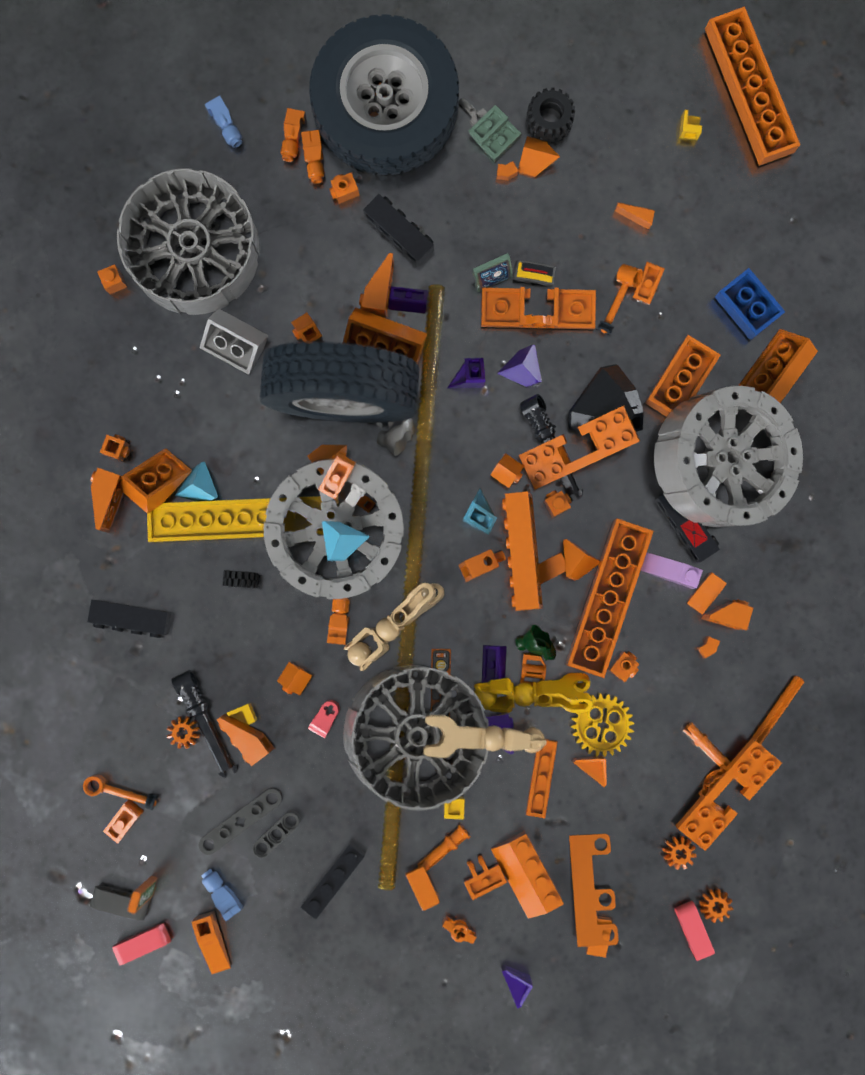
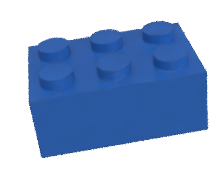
M750 268L745 270L715 296L716 300L750 341L785 313V310Z

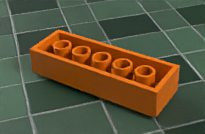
M528 491L505 494V499H502L503 510L507 512V518H504L505 530L509 532V537H506L507 549H510L511 554L508 557V567L512 569L513 575L510 576V587L514 588V595L511 596L512 607H516V611L542 609L543 600L533 496Z

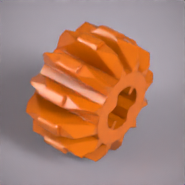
M179 716L178 722L176 720L171 721L174 727L169 726L167 728L168 731L172 732V734L167 735V738L173 737L174 740L171 741V744L174 745L178 742V749H181L183 744L188 749L190 748V743L192 745L197 743L194 738H200V734L195 733L200 728L199 726L194 728L196 720L189 723L190 716H186L185 720L182 716ZM187 729L188 733L185 737L184 734H180V731Z
M673 836V843L668 840L666 841L669 848H663V851L667 853L663 858L669 860L668 865L670 867L674 865L676 870H679L681 865L684 869H687V862L691 865L693 864L690 858H696V854L692 852L696 847L690 845V839L685 840L683 836H680L677 840ZM678 849L683 852L681 856L676 853Z
M717 888L715 893L712 889H709L708 896L702 893L705 900H699L700 905H702L700 912L705 913L704 917L706 919L711 918V921L715 923L717 918L720 922H723L724 915L730 918L727 911L733 910V907L729 905L733 901L731 898H727V892L721 893V890ZM715 902H718L719 904H717V908L715 909Z

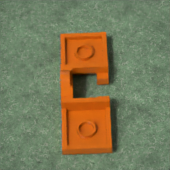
M525 287L482 288L481 327L595 329L596 290L547 289V300H554L553 316H532V314L524 315V301L530 300L531 289H525Z
M619 407L578 427L582 436L587 433L590 434L597 449L586 456L571 462L564 448V444L567 443L564 434L520 454V460L534 489L536 490L640 442L625 407Z
M751 738L727 767L723 764L720 769L710 772L705 777L703 788L698 793L701 797L675 826L706 851L738 814L729 805L724 810L714 800L735 779L744 787L740 793L750 801L782 762L755 739Z

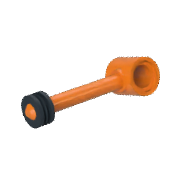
M627 264L620 266L617 272V281L622 283L605 321H600L597 327L602 333H612L611 331H613L614 326L611 324L628 288L631 286L636 288L642 281V269Z
M100 774L88 777L83 783V790L89 796H96L106 792L145 804L144 808L147 809L148 807L151 811L157 804V795L154 796L149 793L147 797L107 785L105 777ZM92 780L99 783L98 790H94L91 787Z

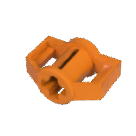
M523 652L520 683L525 682L533 686V682L524 681L525 677L540 679L539 681L545 680L546 664L541 655ZM527 660L541 661L543 665L526 664Z
M445 916L442 921V927L451 933L454 941H466L473 944L476 940V933L468 929V925L464 920H453Z

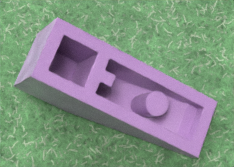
M646 553L641 571L691 589L697 588L703 572L702 569L651 553Z

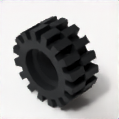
M224 570L222 586L257 588L259 573Z

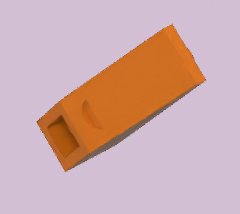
M227 714L217 719L220 729L227 733L232 745L239 749L244 761L251 766L275 749L263 732Z
M212 911L196 916L191 923L196 940L211 974L230 969L231 965L215 912Z

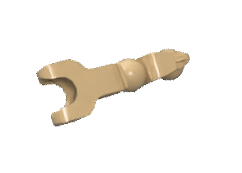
M422 583L417 586L393 610L391 615L379 620L376 628H364L350 643L345 645L344 650H348L347 656L349 661L356 666H360V671L366 670L372 662H375L389 650L388 643L397 638L400 630L404 629V626L411 624L444 597L443 587L438 583ZM435 588L438 590V595H437V597H435V596H436ZM401 612H403L405 615V619L403 622H401L399 619V614ZM369 635L374 636V641L378 645V649L373 653L370 647L362 642Z
M427 715L425 717L426 724L439 727L442 733L441 740L437 744L424 747L423 754L430 757L446 758L458 748H485L488 751H498L499 749L507 751L525 750L529 753H536L546 745L542 731L537 728H528L520 731L510 728L501 729L498 726H489L487 728L457 726L446 715Z

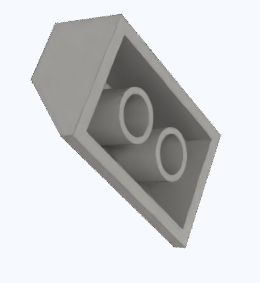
M218 308L207 320L200 349L250 374L264 350L268 335Z

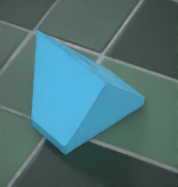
M205 461L192 469V472L175 496L193 501H213L218 498Z
M480 488L463 521L489 534L497 517L494 516Z
M322 522L328 561L346 560L370 537L341 522Z

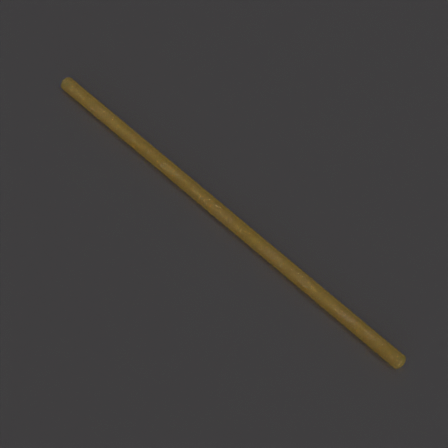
M432 284L428 287L430 290L428 295L430 297L427 298L429 303H427L428 309L426 312L428 315H426V319L428 320L425 322L427 325L425 327L427 337L425 340L426 344L423 346L425 348L423 354L425 355L422 357L424 360L422 365L424 367L421 369L423 371L421 374L423 379L420 381L422 383L420 385L422 391L419 393L421 395L419 397L421 402L418 405L420 406L418 409L420 414L417 417L419 418L417 421L419 426L416 428L418 430L416 432L418 438L415 440L417 442L415 444L417 450L414 452L416 453V456H414L416 462L413 464L415 465V468H413L415 473L412 480L414 485H412L413 491H411L413 497H411L412 503H410L412 509L409 511L411 512V515H409L411 521L408 523L410 524V527H408L410 533L407 535L409 536V539H407L409 545L406 547L408 548V551H406L408 557H406L407 563H405L407 569H405L406 575H404L406 581H404L405 587H403V590H405V593L402 594L404 596L402 602L410 592L421 584L419 582V579H421L419 573L422 572L420 570V567H422L420 561L423 560L421 558V555H423L421 549L424 548L422 546V543H424L422 537L425 536L423 534V531H425L423 526L426 524L424 522L426 519L424 514L427 512L425 510L427 508L425 502L428 500L426 499V496H428L426 490L429 488L427 487V484H429L427 478L430 476L428 475V472H430L428 466H430L429 460H431V457H429L431 455L430 449L432 448V445H430L432 443L431 437H433L431 431H433L432 425H434L432 419H434L433 413H435V410H433L435 407L434 402L436 401V398H434L436 396L435 390H437L435 384H437L436 378H438L436 374L438 372L437 367L439 366V363H437L439 361L438 355H440L438 349H440L439 343H441L439 339L441 337L440 332L442 331L440 327L442 326L441 320L443 319L441 314H443L442 308H444V305L442 303L445 293H443L445 287L438 284ZM401 612V614H403V617H401L400 619L403 622L405 619V615L403 612ZM418 618L411 624L404 626L403 630H400L401 635H399V638H401V641L398 642L400 644V647H398L400 653L397 654L399 656V659H397L399 664L397 666L412 665L414 663V660H412V657L415 656L413 654V651H415L413 645L416 644L414 642V639H416L414 633L417 632L415 630V627H417L415 621ZM408 686L398 687L394 691L396 692L394 703L408 713V705H410ZM400 731L399 738L403 736V731ZM405 757L396 761L388 768L389 774H387V777L390 780L402 782L403 772H405V769H403ZM386 801V810L384 811L386 816H384L385 822L383 823L385 828L383 829L384 835H382L384 841H382L383 847H381L383 853L380 855L382 857L380 859L382 865L379 867L381 869L379 872L381 877L378 879L380 882L378 888L393 890L395 889L393 884L396 882V879H394L396 876L395 871L397 870L395 866L397 864L396 858H398L396 854L398 852L397 846L399 845V842H397L399 840L398 834L400 833L398 828L400 827L399 821H401L399 815H401L400 809L402 808L395 806L390 801Z

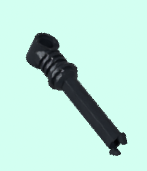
M536 394L522 401L520 408L523 415L527 419H531L530 423L534 424L532 427L536 428L534 430V437H537L543 443L554 439L556 433L554 428L556 426L548 422L550 418H546L548 414L544 412L547 407L542 396ZM572 473L560 478L571 501H573L571 494L575 492L578 493L579 497H582L583 489H579Z
M187 670L171 679L172 685L178 695H183L182 700L185 699L184 704H187L186 714H190L191 717L195 718L221 771L219 776L226 778L227 776L224 771L230 768L235 774L237 765L233 766L207 713L208 701L200 698L202 694H198L200 692L199 689L196 690L198 682L194 673L191 670Z

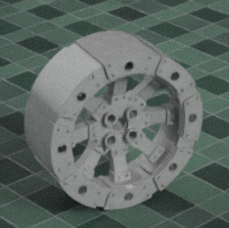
M188 168L169 170L153 176L144 185L141 184L132 193L123 207L119 218V230L117 229V246L120 258L132 279L158 305L177 313L185 312L188 315L211 313L218 308L222 309L228 306L229 302L233 299L239 298L253 280L259 264L257 261L258 256H260V241L257 228L244 200H241L238 192L222 178L203 170L195 171ZM179 193H183V199L178 198ZM222 199H226V200H227L226 203H225V202H222V203L220 204V201H221ZM200 202L206 204L207 208L201 216L195 220L192 219L189 212L190 203ZM176 208L178 219L175 224H168L160 219L167 210ZM222 213L229 219L231 218L234 224L229 229L210 230L213 221ZM145 218L150 219L148 224L143 221ZM151 231H156L167 239L161 245L152 248L147 247L146 244ZM251 233V237L246 239V234ZM188 240H194V243L191 246H186V242ZM203 240H207L206 245H202ZM233 242V244H239V255L237 254L234 262L220 255L214 248L218 247L219 244ZM178 246L182 247V250L180 252L176 251V248ZM162 258H171L168 270L159 280L153 275L154 273L150 265ZM137 260H141L140 265H136ZM204 262L210 265L213 264L226 275L220 284H215L212 287L209 286L203 271L205 270ZM188 267L194 280V291H186L184 293L175 288L181 272H184ZM163 294L168 295L166 298L161 297Z
M730 386L690 397V400L683 401L676 406L664 420L654 449V467L659 486L662 487L665 493L664 496L670 505L688 520L709 527L753 525L767 520L769 516L777 514L793 496L799 483L798 476L802 472L803 465L800 435L798 429L794 428L793 419L788 411L769 394L763 391L758 392L755 388L747 386ZM738 409L747 410L746 412L753 416L747 426L741 432H737V429H735L736 414H738ZM715 411H719L721 416L719 434H715L708 422V419ZM765 429L772 446L763 449L750 447L754 441L753 438L760 430ZM697 436L705 443L706 449L703 454L695 453ZM685 457H688V464H685L683 461ZM761 460L774 461L773 473H771L770 479H766L756 472L757 469L752 463ZM698 466H704L708 471V477L704 484L698 477L696 469ZM742 480L756 488V491L760 494L754 502L747 503L746 498L743 497L740 485ZM720 483H724V486H726L729 497L728 504H724L715 497V491Z
M323 459L302 466L296 470V473L289 475L276 489L265 513L267 516L264 522V541L274 567L278 568L280 575L292 586L311 596L343 599L366 592L371 589L372 585L379 583L390 572L402 547L401 538L404 533L403 517L399 503L392 490H389L387 483L374 471L357 462L346 480L353 483L350 488L351 491L339 506L336 504L335 499L333 500L332 497L319 491L322 501L321 510L315 507L312 508L302 502V499L297 495L303 491L304 487H309L313 484L319 489L335 460ZM317 468H323L324 474L318 475L316 473ZM364 475L369 476L370 480L368 483L362 481ZM366 492L377 501L376 504L379 510L374 511L372 514L352 515L355 505ZM281 494L286 495L287 499L285 502L279 500ZM289 510L304 516L312 525L293 532L285 531L284 518H286ZM330 511L334 512V518H328L327 513ZM392 512L396 514L394 520L388 518V515ZM323 521L341 522L343 524L350 522L351 528L358 531L364 527L383 526L384 539H382L380 547L365 541L357 548L358 551L365 554L366 558L370 560L362 571L359 570L352 573L346 559L344 561H336L337 577L324 578L322 575L316 574L318 564L323 556L327 554L324 534H317V529H323ZM274 539L278 540L279 546H272V541ZM304 541H316L313 552L302 565L296 559H293L289 547ZM384 557L388 559L386 565L381 564V559ZM299 577H305L306 582L303 583V581L299 579ZM345 584L351 585V587H348L346 590H344L343 588Z
M420 665L393 667L394 669L385 670L371 678L353 698L354 702L351 708H348L344 722L343 740L345 752L348 754L349 764L356 776L383 800L390 801L395 806L411 810L440 807L439 805L448 804L459 798L474 784L481 773L480 770L483 764L486 762L488 750L485 748H458L455 750V755L449 763L441 757L424 755V747L437 744L442 737L441 730L438 727L426 724L425 717L427 715H447L448 712L454 711L458 718V726L483 728L489 727L488 719L485 717L484 707L477 695L466 683L456 676L448 675V672ZM413 671L418 672V677L415 679L411 676ZM408 686L410 707L408 708V713L400 709L389 694L398 687ZM425 688L436 689V692L442 695V698L439 700L440 703L432 711L425 714V708H423ZM453 690L457 692V696L455 698L451 697V691ZM378 705L389 714L394 726L383 728L368 725L370 712ZM413 718L418 719L416 724H412ZM400 731H403V736L399 738ZM419 731V732H420V737H419V739L416 740V741H413V740H412V734H413V732ZM374 739L393 743L389 751L373 761L370 755L367 754L366 741H373ZM412 745L416 746V750L414 752H410V747ZM405 757V763L407 764L402 782L392 781L384 775L391 765ZM425 758L434 766L437 774L427 781H419V767L422 759ZM365 770L371 771L369 777L364 776ZM447 773L452 775L450 780H447L445 776ZM410 789V795L405 796L404 792Z

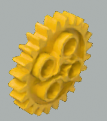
M599 693L598 699L591 695L593 701L592 708L587 712L576 713L577 717H571L576 722V724L571 725V728L576 729L572 735L579 736L576 743L583 742L581 745L582 749L588 746L587 752L589 754L595 750V756L602 752V755L606 757L607 751L614 755L613 749L621 752L620 745L627 746L624 740H631L627 734L634 732V730L629 728L634 722L628 720L633 715L626 714L629 707L622 708L624 703L622 700L616 703V696L610 700V694H606L605 698H603L602 694ZM594 708H597L599 710V716L595 719H592L590 717V711ZM607 708V712L604 717V723H606L607 726L602 728L601 741L598 742V737L601 731V727L598 726V723H602L603 709ZM612 712L618 714L616 722H610L609 715ZM593 727L596 733L593 737L589 738L586 735V731L588 728ZM609 731H613L615 734L612 741H606L605 735Z

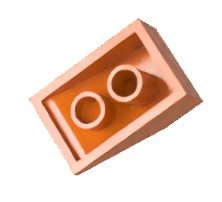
M393 253L387 255L366 285L364 294H360L359 300L360 309L387 318L394 269Z
M165 448L121 476L122 492L148 514L162 505L189 476L192 470Z
M97 468L91 476L95 529L109 533L124 494L122 492L121 476Z

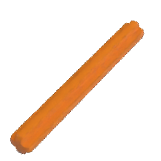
M794 676L752 736L759 744L763 743L804 684V680L799 676Z

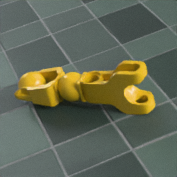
M568 673L559 680L533 682V686L522 682L514 687V683L509 678L490 680L487 683H477L474 685V693L481 701L484 710L492 712L510 713L515 708V704L522 707L530 706L532 703H534V707H537V705L540 707H562L571 713L587 712L593 706L591 696L585 693L590 687V678L585 673ZM497 694H505V695H506V696H504V697H498V698H497Z

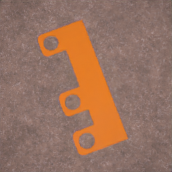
M607 834L569 836L577 947L616 945L618 943L617 926L615 924L597 925L596 912L613 910L616 906L615 893L612 889L595 890L592 855H606L611 852L610 837ZM598 838H603L607 842V847L603 851L595 848V841ZM603 893L609 894L612 898L611 904L608 906H602L599 902V897ZM606 928L614 931L615 936L611 941H605L602 938V931Z

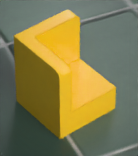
M684 110L681 116L679 138L698 140L702 133L700 117L689 116V110Z
M251 702L227 712L228 716L247 725L257 721Z
M460 796L448 804L444 803V819H464V796Z

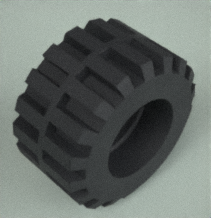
M545 88L542 93L538 91L535 97L531 98L526 120L528 128L531 127V134L536 133L535 137L537 139L541 137L543 141L550 139V142H554L555 138H557L559 141L563 135L566 136L569 130H571L575 117V106H573L574 102L572 99H569L567 93L562 94L563 90L555 91V88H551L548 91ZM547 108L555 109L561 115V119L549 122L542 118L540 112Z

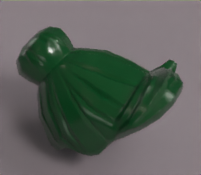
M532 625L524 636L519 635L515 639L516 647L519 651L527 649L533 654L543 656L545 661L555 660L556 650L550 640L549 633L541 630L539 626Z

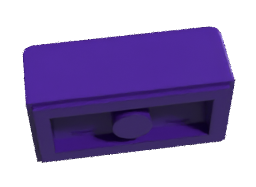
M391 286L389 309L426 313L428 290Z
M483 645L482 683L505 678L506 646Z

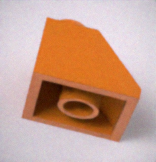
M732 600V602H726L703 614L701 619L736 630H747L753 607L748 606L746 601Z

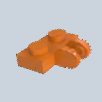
M482 855L478 856V861L484 871L477 874L471 860L467 862L473 877L465 880L464 884L472 900L507 883L499 864L488 868Z

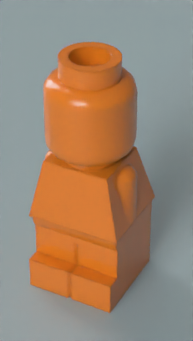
M287 108L284 121L285 140L282 142L280 151L284 161L293 162V159L297 156L302 124L306 122L305 111Z
M319 130L301 132L305 162H308V178L311 179L313 184L321 183L325 173L322 163L323 150Z
M347 598L333 599L332 612L334 614L330 616L327 643L346 645L349 617L346 614L349 612L350 600Z

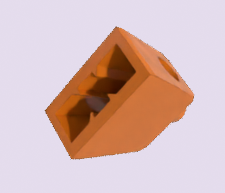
M490 549L463 561L458 566L465 581L468 582L498 568V563L506 560V557L502 550L493 553Z

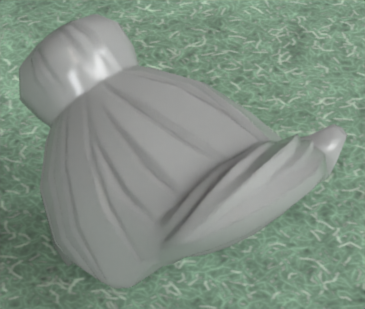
M405 419L400 425L392 427L387 432L383 430L378 432L377 444L382 447L386 446L395 456L399 455L406 447V443L412 440V435H414L413 419Z

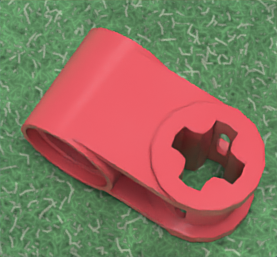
M335 700L326 701L313 718L308 729L325 738L340 711L339 703ZM330 705H333V710L335 712H331L329 714L327 712L328 708H326V706L329 707Z

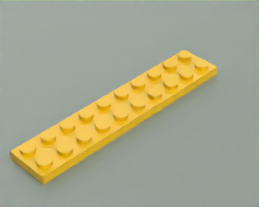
M321 496L299 497L302 499V502L312 508L315 507L321 510ZM337 496L335 501L339 506V496ZM271 498L163 503L147 514L148 542L264 537V522L267 516L265 513ZM279 498V500H280L281 502H285L286 499H287V498ZM288 510L286 518H284L285 531L293 532L312 525L307 521V518L297 512ZM330 511L327 513L328 518H334V512ZM317 529V534L323 535V529Z

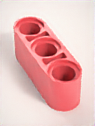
M693 900L675 907L676 915L695 960L699 961L714 955L713 946Z
M161 923L113 945L112 949L119 965H123L169 944L172 940L165 924Z

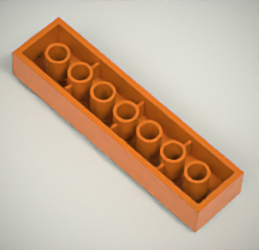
M745 6L709 19L705 28L706 34L759 166L795 153L800 146V142Z
M618 518L613 521L565 665L605 678L654 532L653 530Z

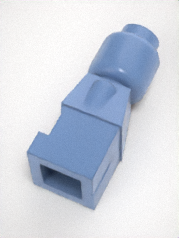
M218 96L205 103L204 105L210 116H214L216 124L222 130V135L227 144L232 145L233 148L242 144V134L237 126L233 125L231 114L222 98Z
M209 869L201 875L203 885L208 892H213L211 898L225 921L243 909L244 906L235 895V892L225 884L222 886L223 880L216 871Z

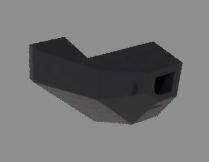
M617 364L600 367L569 410L570 430L579 431V426L622 406L625 407L636 432L643 430L644 411L638 391Z

